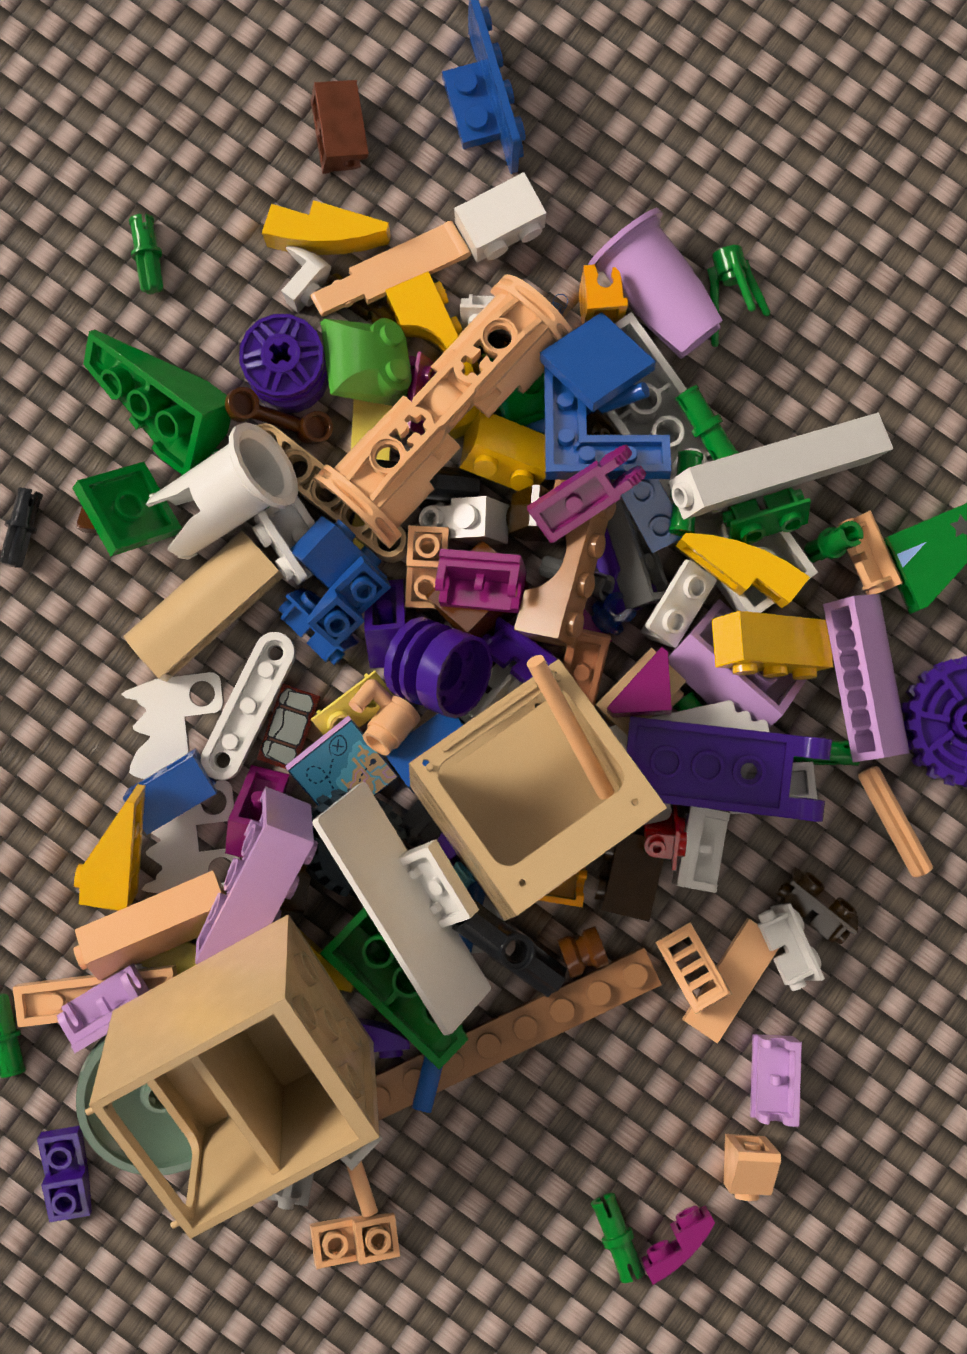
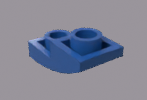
M361 555L321 598L307 618V623L336 648L364 622L362 613L391 588L390 583Z

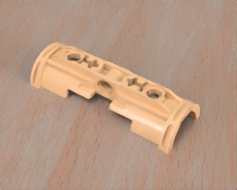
M508 274L504 275L492 287L490 293L495 297L434 362L431 368L437 373L413 397L412 402L407 397L402 396L334 468L325 465L313 477V480L318 485L338 496L359 515L377 535L379 540L389 549L402 536L398 530L400 525L434 490L430 480L461 448L448 433L473 406L489 418L517 387L524 394L544 372V365L540 362V352L573 331L560 312L542 294L518 277ZM497 329L506 330L512 337L510 344L502 349L492 347L488 342V336L492 331ZM481 346L486 356L479 364L480 374L477 376L471 372L468 376L464 375V363L467 361L469 364H474L481 357V350L477 348ZM412 420L417 424L423 420L425 433L420 435L415 432L407 439V445L411 448L407 452L403 444L393 437L398 434L400 439L403 440L410 431L407 423ZM391 447L400 453V460L394 467L383 468L377 463V454L383 448Z

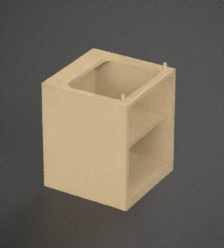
M560 659L550 664L549 668L614 788V794L604 800L598 798L533 677L409 763L411 789L504 921L518 916L667 808ZM424 760L429 762L426 766L422 764Z
M288 914L113 1010L89 1103L90 1107L85 1110L87 1116L93 1113L98 1116L166 1209L174 1217L175 1221L170 1223L172 1229L180 1226L189 1239H192L380 1137L374 1043ZM146 1083L184 1133L192 1150L186 1205L112 1106L113 1101Z

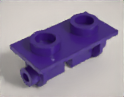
M498 617L496 619L494 635L492 636L487 633L482 638L490 647L492 661L504 669L512 661L517 663L510 669V674L520 682L525 683L533 677L527 667V662L530 658L542 655L548 666L557 660L549 650L541 648L528 637L515 631V626Z

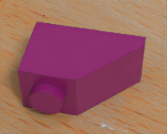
M250 766L228 819L225 854L243 858L241 850L246 838L244 833L251 819L259 822L261 818L262 802H260V797L265 786L285 794L290 774L258 766Z

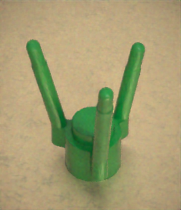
M730 245L715 251L712 255L714 266L708 268L707 272L710 280V298L718 313L719 281H723L724 286L739 285L743 299L750 312L756 309L753 301L754 296L763 315L769 316L770 309L752 274L749 260H746L742 247L740 245ZM719 330L711 336L712 347L719 345Z

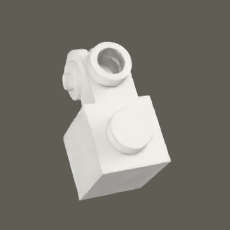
M487 496L451 498L450 506H446V503L437 502L436 505L423 508L419 515V523L421 526L449 527L448 539H454L472 546H476L480 541H484L488 545L508 544L506 513L509 505Z

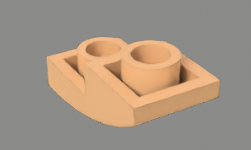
M408 525L405 608L436 609L425 596L435 587L440 549H448L449 527Z
M394 1213L374 1214L365 1218L363 1216H353L310 1224L316 1269L358 1261L362 1265L400 1257Z

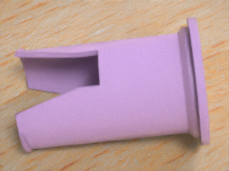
M656 207L642 214L620 230L593 256L588 265H595L597 272L604 273L611 283H613L611 278L612 268L616 267L622 278L623 298L628 299L630 308L637 316H640L646 326L682 359L721 328L719 323L723 320L702 282L693 272L692 267L660 227V219L663 213Z

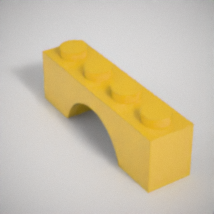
M429 271L385 290L387 303L390 310L394 312L395 321L402 328L405 337L426 339L439 347L444 353L463 331L456 316L450 318L444 305L448 304L449 300L440 281L434 283ZM467 361L464 363V375L468 376L471 372L476 375L480 373L477 361L474 364H469ZM473 406L448 434L453 439L465 435V432L480 410Z

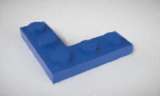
M544 366L546 480H568L596 460L599 463L605 455L622 445H628L632 455L625 463L607 474L610 480L617 479L620 475L636 466H642L647 473L644 479H670L672 471L670 435H587L586 405Z

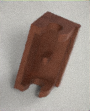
M357 80L314 82L311 107L322 174L361 168L360 160L367 159L369 152Z

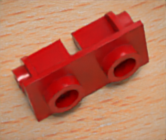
M673 804L672 813L667 820L646 824L643 827L646 853L654 858L671 859L672 870L676 871L677 857H685L687 832H684L685 818L678 817L677 805Z

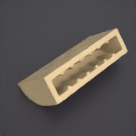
M241 530L128 631L124 638L158 679L167 682L284 576Z

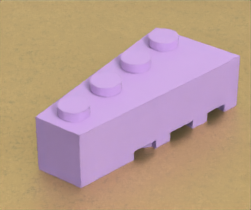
M265 786L260 797V802H262L261 818L259 822L251 819L244 833L246 838L241 850L243 858L242 860L233 858L224 883V890L227 891V894L219 892L215 898L196 941L195 964L208 959L280 919V907L284 899L290 900L293 897L299 883L298 873L303 864H310L317 849L318 843L314 840L311 804Z

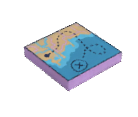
M349 715L285 766L287 771L318 806L319 804L316 799L320 796L325 795L331 798V791L341 789L347 792L348 788L352 789L362 782H365L373 795L376 796L399 777L384 757L366 744L363 739L364 733Z

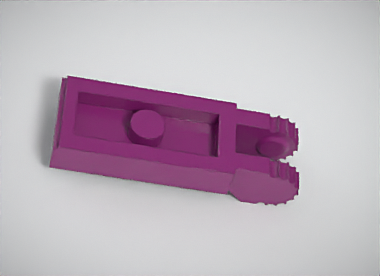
M628 445L619 446L614 451L605 455L599 463L596 460L527 506V511L550 543L557 541L620 500V495L644 479L647 473L642 466L629 469L620 475L614 483L607 476L609 472L630 458L632 451Z

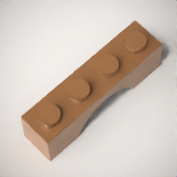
M555 480L554 488L566 480ZM616 502L565 535L566 553L561 567L543 585L524 591L514 627L515 631L531 640L574 648L576 637H579L583 630V611L587 598L592 595L594 590V571L598 559L602 557L605 550L606 541L604 535L608 521L614 516Z

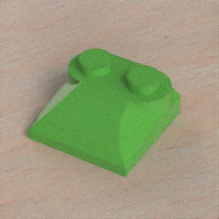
M381 318L374 324L335 319H323L320 322L330 395L394 406L402 396H407L408 388L412 381L406 337L402 328L396 322L387 318Z

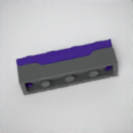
M621 495V499L616 502L614 516L607 524L604 535L606 541L604 553L596 564L599 572L614 577V590L611 596H607V600H605L611 608L613 615L632 613L659 603L668 588L658 552H651Z

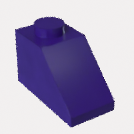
M403 579L388 580L391 588L364 612V632L370 669L384 667L385 656L390 642L398 630L407 623Z

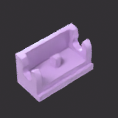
M134 963L61 1007L63 1012L57 1015V1019L70 1041L74 1053L107 1034L113 1010L149 991Z
M752 1034L750 1117L756 1118L760 1123L769 1125L770 1121L783 1122L786 1126L799 1127L802 1042L795 1037Z

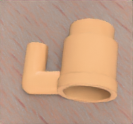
M369 679L350 700L349 706L354 711L362 713L373 699L381 707L367 724L368 729L364 732L363 739L375 752L386 756L393 749L398 748L411 730L420 722V715L409 702L401 697L391 695L377 680Z

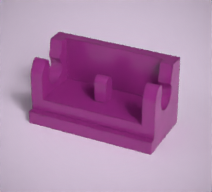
M440 549V559L435 580V590L440 591V606L519 613L527 576L521 555Z

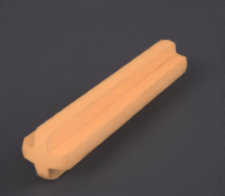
M872 766L858 774V778L910 874L913 877H921L929 873L933 869V865L882 771L878 766Z

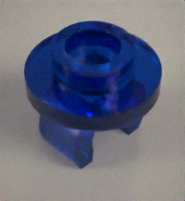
M613 592L606 597L604 603L596 601L592 605L594 615L591 618L597 628L604 634L611 632L619 636L624 631L622 623L631 621L637 613L633 608L626 609L620 615L617 613L616 604L624 597L621 592Z

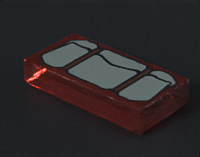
M282 684L257 760L286 769L285 766L304 750L313 723L311 718L316 714L321 696Z

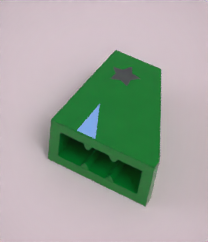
M967 503L884 539L903 581L902 584L897 585V588L909 614L928 607L967 564Z

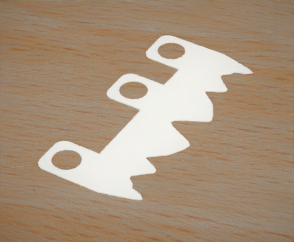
M208 672L175 676L167 682L161 679H154L122 693L125 698L137 700L146 709L143 716L133 725V730L150 736L137 750L130 765L129 773L138 778L145 779L188 753L185 716L216 713L223 706L221 681L216 673ZM206 681L213 686L215 696L209 705L201 707L191 701L189 692L192 685L196 682ZM219 780L214 785L226 797V807L221 813L210 815L203 810L200 803L151 832V834L160 838L161 841L150 847L146 851V855L162 866V870L157 874L156 880L145 884L141 890L159 894L208 873L209 864L215 858L225 857L231 862L233 858L240 859V857L225 854V849L199 852L196 825L224 822L229 819L234 807L232 786L228 781Z

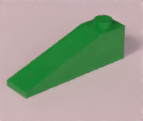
M95 329L89 331L83 365L112 400L119 399L131 413L129 421L135 429L143 428L154 442L151 448L157 456L181 475L206 460L228 434L231 418L225 408L227 395L207 380Z
M364 907L320 953L439 1070L468 1041L469 1038L461 1024L452 1034H442Z

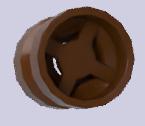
M596 926L583 930L582 935L578 936V940H574L569 935L557 939L571 978L583 974L584 965L595 968L609 965Z

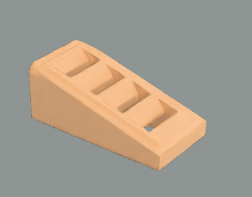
M691 922L656 942L695 1014L701 1013L732 995L731 990ZM690 937L693 944L674 955L671 953L670 947ZM697 951L701 958L681 969L677 962ZM705 965L709 972L689 983L685 976ZM714 980L717 985L715 988L699 997L696 996L694 990Z

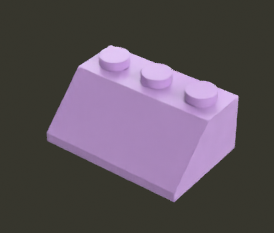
M718 599L668 656L669 665L686 680V683L708 705L731 700L734 703L736 712L748 711L752 721L764 719L768 722V727L770 728L783 716L806 680H794L792 673H788L787 676L767 678L763 677V671H758V673L751 675H733V668H716L712 619L734 613L733 610Z

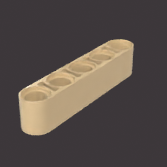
M265 423L257 425L277 439V443L282 447L292 465L298 461H304L308 464L306 473L302 477L297 478L299 495L333 522H336L338 519L342 521L356 535L355 539L383 561L395 563L401 561L407 555L408 538L401 526L398 528L402 535L399 547L391 552L382 550L379 538L367 524L361 527L350 525V516L354 511L338 496L331 502L320 501L319 493L323 488L313 480V477L325 465L277 427Z

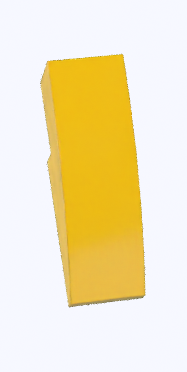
M313 200L309 215L271 204L262 230L263 238L269 248L288 252L286 247L294 246L313 252L316 255H339L366 251L389 244L391 238L389 222Z
M685 533L676 545L677 548L739 596L752 585L781 608L788 605L810 578L789 562L763 549L738 540L708 534Z

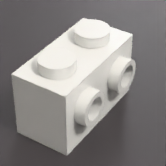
M524 172L454 208L455 224L476 262L485 258L487 260H494L503 255L508 250V246L520 240L523 243L531 241L540 235L542 229L545 228L546 211Z

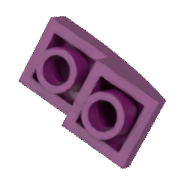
M706 1205L699 1209L697 1206H691L679 1212L675 1217L676 1221L670 1223L676 1240L670 1243L668 1240L657 1242L647 1250V1255L641 1257L653 1285L683 1265L698 1250L709 1235L715 1222Z

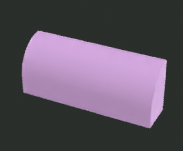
M880 595L851 596L823 604L852 762L910 753Z

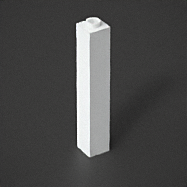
M878 412L689 467L668 483L672 490L673 501L679 508L683 520L870 463L893 450V446Z

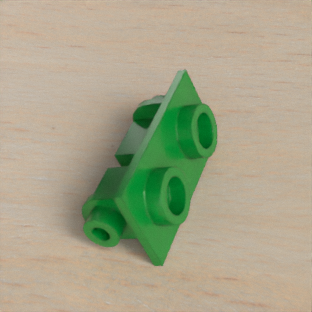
M792 487L763 496L766 509L761 510L756 499L728 506V510L722 512V520L725 527H730V539L753 544L760 541L763 537L782 531L792 532L799 529L802 525L808 524L811 500L810 498L804 499L801 489L794 490Z

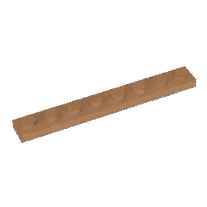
M641 947L609 962V965L597 968L563 984L559 991L554 992L549 997L540 995L465 1031L469 1039L443 1066L436 1093L661 986L662 984L645 948ZM422 1053L376 1074L378 1120L412 1105L424 1060Z

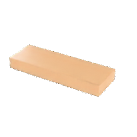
M749 918L746 919L716 965L732 995L699 1014H695L690 1006L682 1018L683 1021L717 1044L778 951V949L769 951L757 923ZM714 980L704 984L697 997L715 988L717 985Z

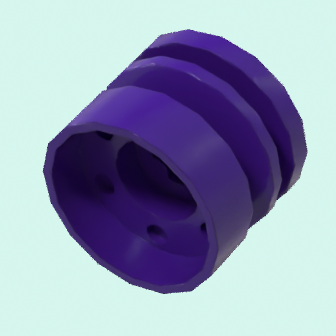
M272 314L259 319L246 331L240 344L239 363L251 389L266 407L285 413H298L311 408L323 397L329 384L325 353L317 331L311 325L291 314ZM289 354L290 360L288 362L281 360L277 363L275 358L278 355L284 358Z
M424 617L411 619L398 630L390 642L384 663L386 686L393 695L422 705L426 709L446 717L456 719L465 716L477 706L488 686L492 669L490 647L483 638L455 628L452 629Z

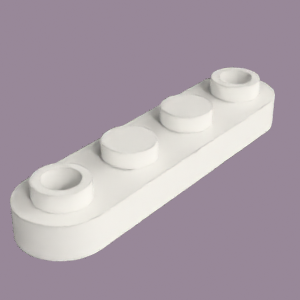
M270 632L263 635L257 641L201 754V764L209 777L216 780H228L240 772L295 661V646L286 635L279 632ZM276 646L283 649V656L279 660H272L270 658V650ZM221 753H227L230 757V763L225 768H221L217 764V757Z

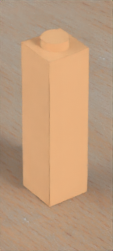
M212 870L75 929L79 945L74 947V954L81 969L85 970L88 968L99 981L123 970L133 963L134 965L198 938L217 894L220 892L226 895L224 887L215 872Z

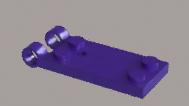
M630 716L626 752L663 803L823 822L824 800L789 797L794 756L830 760L832 739ZM751 763L756 767L757 772L752 779L742 777L741 768L744 764Z

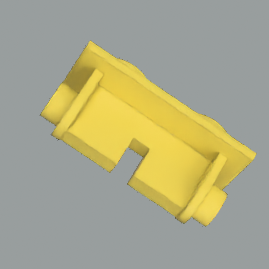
M375 670L369 675L366 673L364 679L322 711L320 709L316 711L317 715L311 718V721L323 735L348 715L359 728L373 718L381 708L373 699L362 713L354 711L349 706L350 700L367 680H377L393 695Z

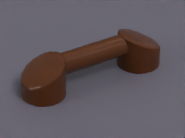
M238 387L232 390L225 399L226 412L232 420L242 422L252 418L295 432L297 438L306 444L324 442L331 436L333 431L332 421L326 413L312 411L300 418L260 405L257 394L248 387Z

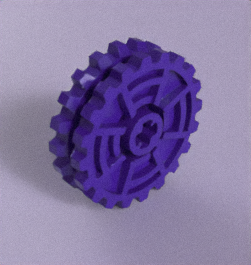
M963 656L959 659L940 662L933 665V669L920 673L917 676L920 683L909 685L906 690L910 697L909 701L900 705L902 713L905 714L904 726L908 747L915 754L911 760L916 767L926 766V776L931 779H943L945 785L967 787V729L963 726L967 722H962L963 716L967 715V656Z

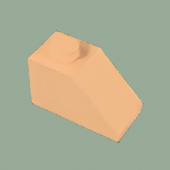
M725 1134L723 1184L729 1193L735 1194L734 1197L736 1199L744 1201L759 1200V1195H772L781 1164V1153L766 1136Z

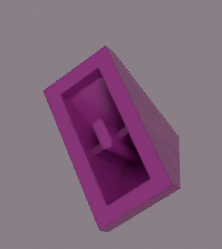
M661 647L607 707V713L611 717L671 715L672 705L667 650Z

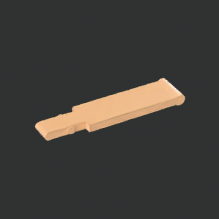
M447 221L439 227L350 267V276L342 280H335L331 285L312 293L310 297L320 315L324 317L344 307L348 308L363 298L368 305L385 297L386 289L427 271L432 275L459 261L466 260L472 253L453 221Z

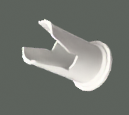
M245 422L232 429L228 445L160 491L149 495L150 498L146 505L150 507L167 500L174 505L195 501L200 512L188 520L167 549L178 556V558L188 560L198 555L197 552L267 507L272 506L283 509L293 504L298 495V482L292 463L276 440L259 426Z

